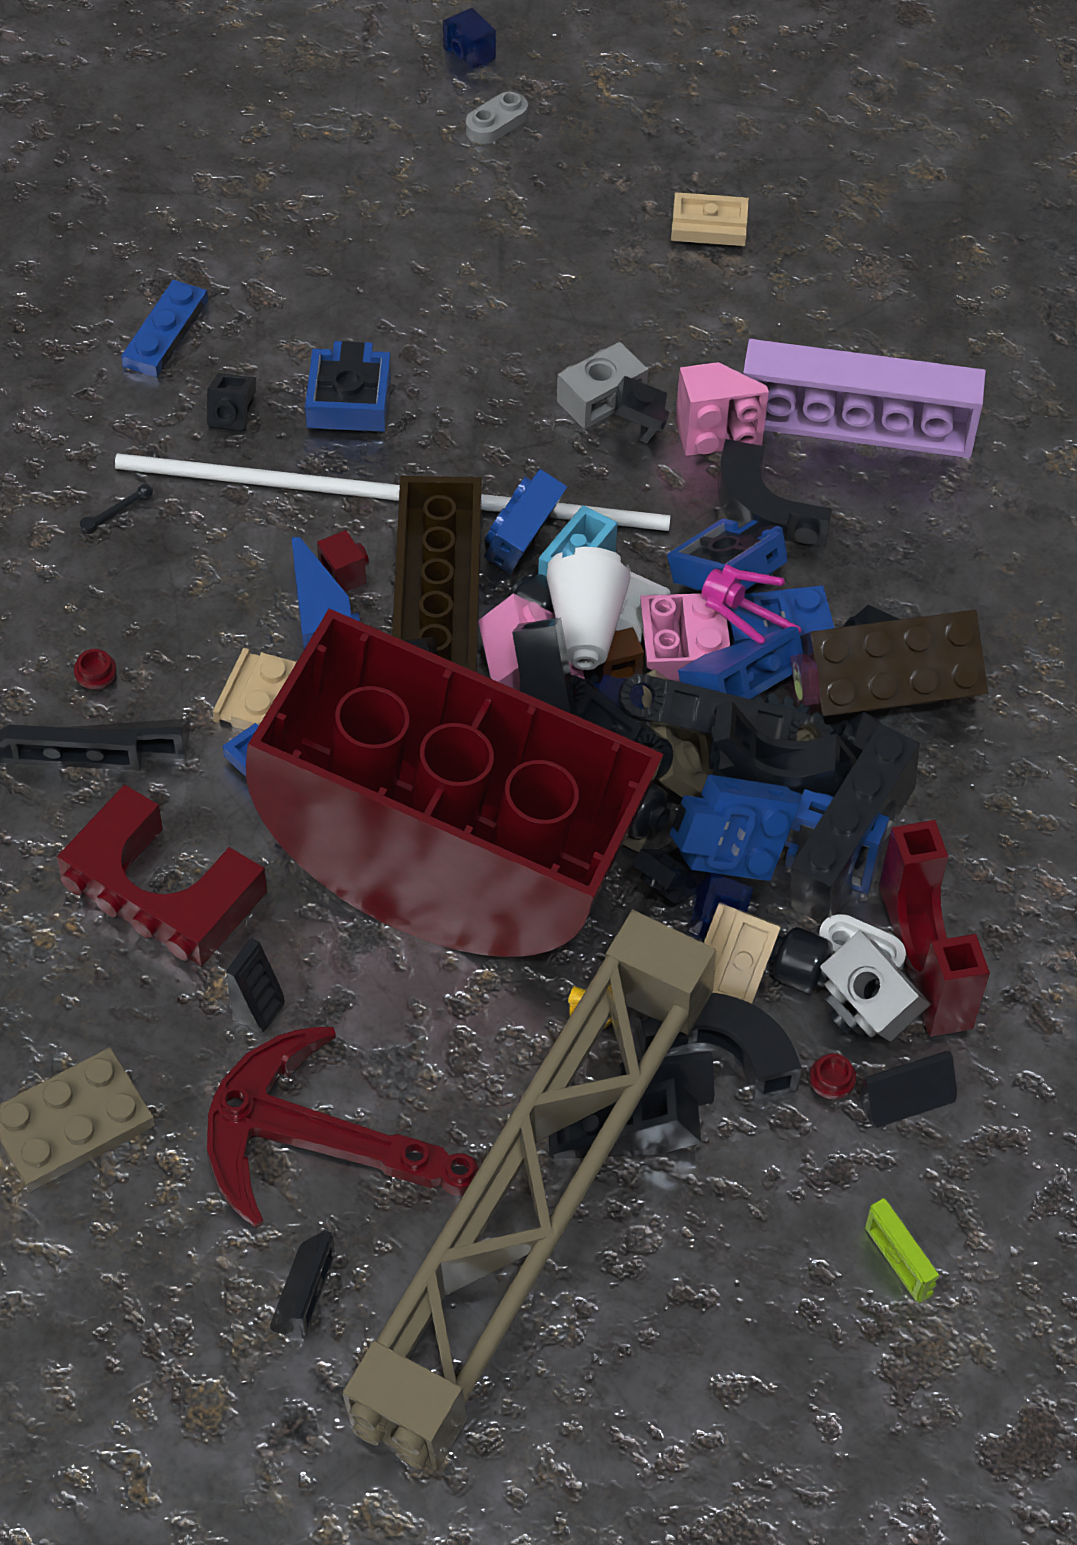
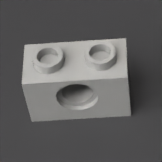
M618 342L606 349L599 350L593 356L576 365L569 366L557 374V402L583 429H586L614 414L618 384L624 376L647 384L648 368L621 342Z
M861 930L854 934L820 966L822 971L829 977V980L824 984L826 988L842 1004L849 1000L858 1011L853 1017L854 1020L870 1037L879 1034L891 1042L931 1005L874 939ZM873 979H879L880 989L878 993L870 999H865L864 988L866 984Z

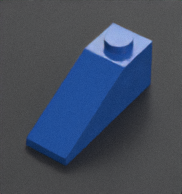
M292 537L293 562L304 650L329 608L357 621H360L359 613H351L349 596L300 537Z
M791 626L763 635L765 638L763 644H758L755 640L751 639L707 653L678 669L680 682L752 699L792 675L794 662L797 663L799 670L805 667L798 627Z

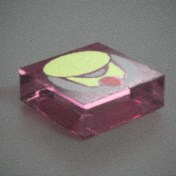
M806 654L792 655L791 666L795 698L804 706L819 704L821 699L817 663Z

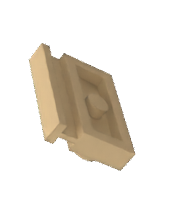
M675 192L671 241L745 246L749 198Z
M243 648L212 711L214 722L227 721L231 723L232 727L246 730L254 723L260 725L297 662L262 652L260 656L250 653L249 649Z
M720 902L704 941L705 944L716 949L714 988L712 993L733 996L752 1004L782 926Z

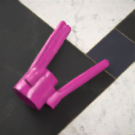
M726 564L723 571L714 569L705 580L701 593L702 599L706 600L705 606L719 612L758 644H763L765 638L731 611L729 607L736 609L740 606L782 628L798 627L799 634L801 633L799 626L745 599L746 588L740 584V580L783 586L785 584L783 578L738 570Z

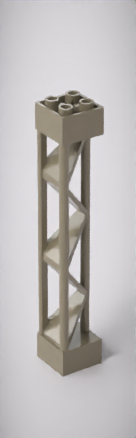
M632 909L606 952V958L377 1340L372 1342L342 1392L350 1423L354 1426L352 1431L359 1438L375 1446H378L380 1441L397 1449L396 1456L411 1467L421 1470L426 1465L435 1471L439 1470L467 1421L465 1403L678 1033L681 1031L687 1035L689 1034L711 996L714 988L715 948ZM626 1005L663 1022L639 1064ZM611 1017L627 1075L569 1087ZM616 1102L553 1213L549 1216L535 1146L536 1142ZM524 1164L539 1228L478 1242ZM528 1255L459 1375L455 1378L441 1302L446 1295ZM432 1318L444 1378L408 1359Z

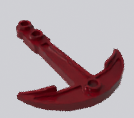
M312 1027L294 1030L278 1035L246 1053L222 1079L213 1096L208 1113L207 1157L218 1189L227 1203L255 1228L261 1226L264 1222L251 1188L249 1158L246 1157L249 1139L252 1136L379 1168L385 1175L424 1187L433 1188L441 1185L446 1192L455 1196L464 1195L479 1168L476 1161L467 1154L456 1153L448 1155L443 1147L400 1134L389 1136L269 1095L268 1093L280 1073L286 1078L289 1077L308 1056L336 1038L334 1027ZM232 1099L243 1100V1103L238 1107H232L227 1104ZM415 1152L422 1154L423 1158L418 1161H411L406 1155ZM455 1166H463L468 1169V1172L458 1175L451 1169Z

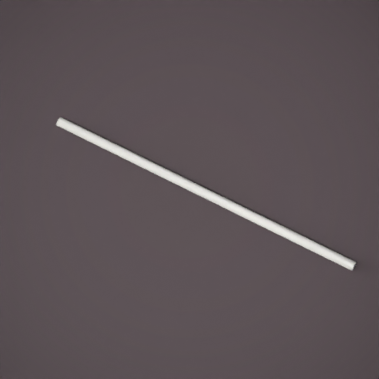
M119 453L116 454L115 469L399 501L400 485ZM482 494V510L501 512L512 497ZM558 503L549 518L571 520L582 505ZM586 506L618 522L617 526L669 531L671 515Z

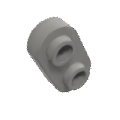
M508 91L497 95L471 111L466 117L467 137L475 143L488 144L519 127L528 117V102L526 98L516 92Z

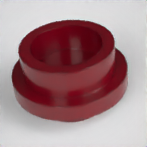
M100 649L84 651L74 665L76 681L88 689L106 687L115 679L117 673L113 658Z
M827 1054L814 1062L810 1070L809 1080L814 1091L820 1096L828 1099H840L849 1095L854 1089L856 1072L850 1061L844 1056Z

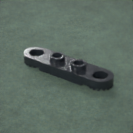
M571 675L573 689L579 690L576 691L579 697H575L577 699L578 717L646 747H655L658 752L663 754L654 780L663 777L669 771L673 762L671 743L643 721L627 716L616 701L586 679Z

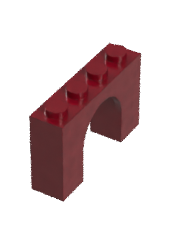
M124 784L58 854L57 861L61 882L70 892L76 895L84 894L94 900L98 907L109 916L115 917L118 915L131 923L132 927L143 937H154L164 943L168 950L181 960L190 959L202 967L267 893L265 868L228 847L209 870L189 888L175 893L158 894L137 887L127 878L128 870L135 859L163 830L159 805Z
M936 820L891 828L879 882V889L895 936L903 943L906 950L904 963L910 981L931 1003L922 1012L929 1037L974 1029L990 975L976 934L947 938L941 908V885L948 861V854Z

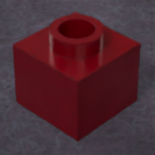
M347 530L317 541L318 560L345 592L366 584L365 566L369 565L367 552L360 542L355 544Z

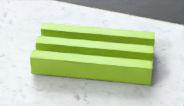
M883 1198L872 1204L865 1225L866 1231L914 1300L921 1303L932 1297L934 1294L933 1289L937 1285L935 1281L939 1279L940 1275L887 1200Z

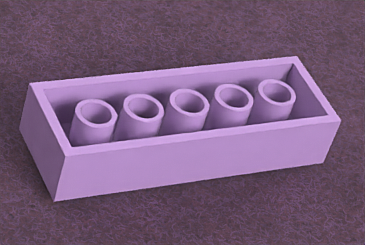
M749 339L743 374L766 385L769 394L764 431L971 458L983 405L986 370Z

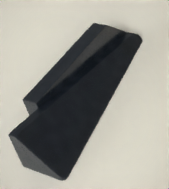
M173 719L72 727L7 725L0 730V763L140 771L142 757L185 759L191 722L190 719Z

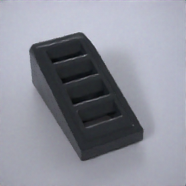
M251 938L227 968L226 977L233 1020L256 1032L262 1033L283 1007L285 1000L280 984L260 942Z

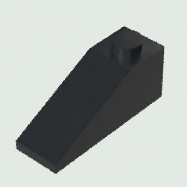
M675 1078L648 1085L608 1157L659 1155L701 1143L698 1101ZM616 1102L549 1135V1156L553 1159L585 1158Z

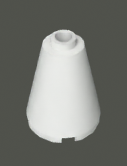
M578 547L575 548L574 555L562 558L561 552L548 562L547 583L555 617L562 620L569 663L581 670L594 669L606 661L631 579V568L628 564L625 567L621 563V556L603 548Z

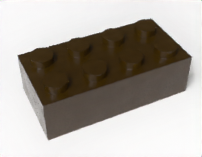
M976 610L811 631L800 636L811 715L818 712L825 718L988 694Z

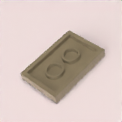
M655 669L647 673L650 676L668 680L667 677ZM643 686L644 695L642 696V703L644 708H647L651 704L652 695L650 690ZM649 722L650 727L666 738L673 748L672 765L669 771L658 779L660 784L665 788L671 789L681 797L686 795L703 798L701 792L708 774L712 775L713 769H709L708 762L711 746L710 737Z
M110 1047L0 1104V1145L28 1193L155 1126L153 1115Z

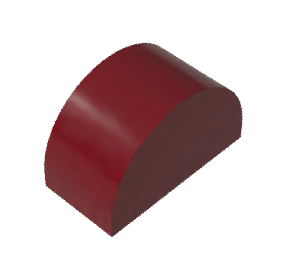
M329 608L248 743L246 780L254 806L263 823L277 842L306 872L344 901L399 931L443 947L480 955L520 957L536 955L558 948L574 938L581 930L657 775L663 754Z

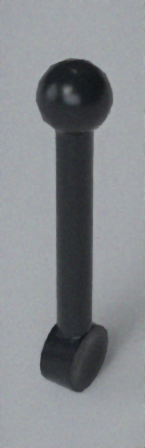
M143 483L138 486L137 492L96 517L83 518L80 521L81 531L84 534H92L97 530V525L141 498H150L153 493L151 485Z

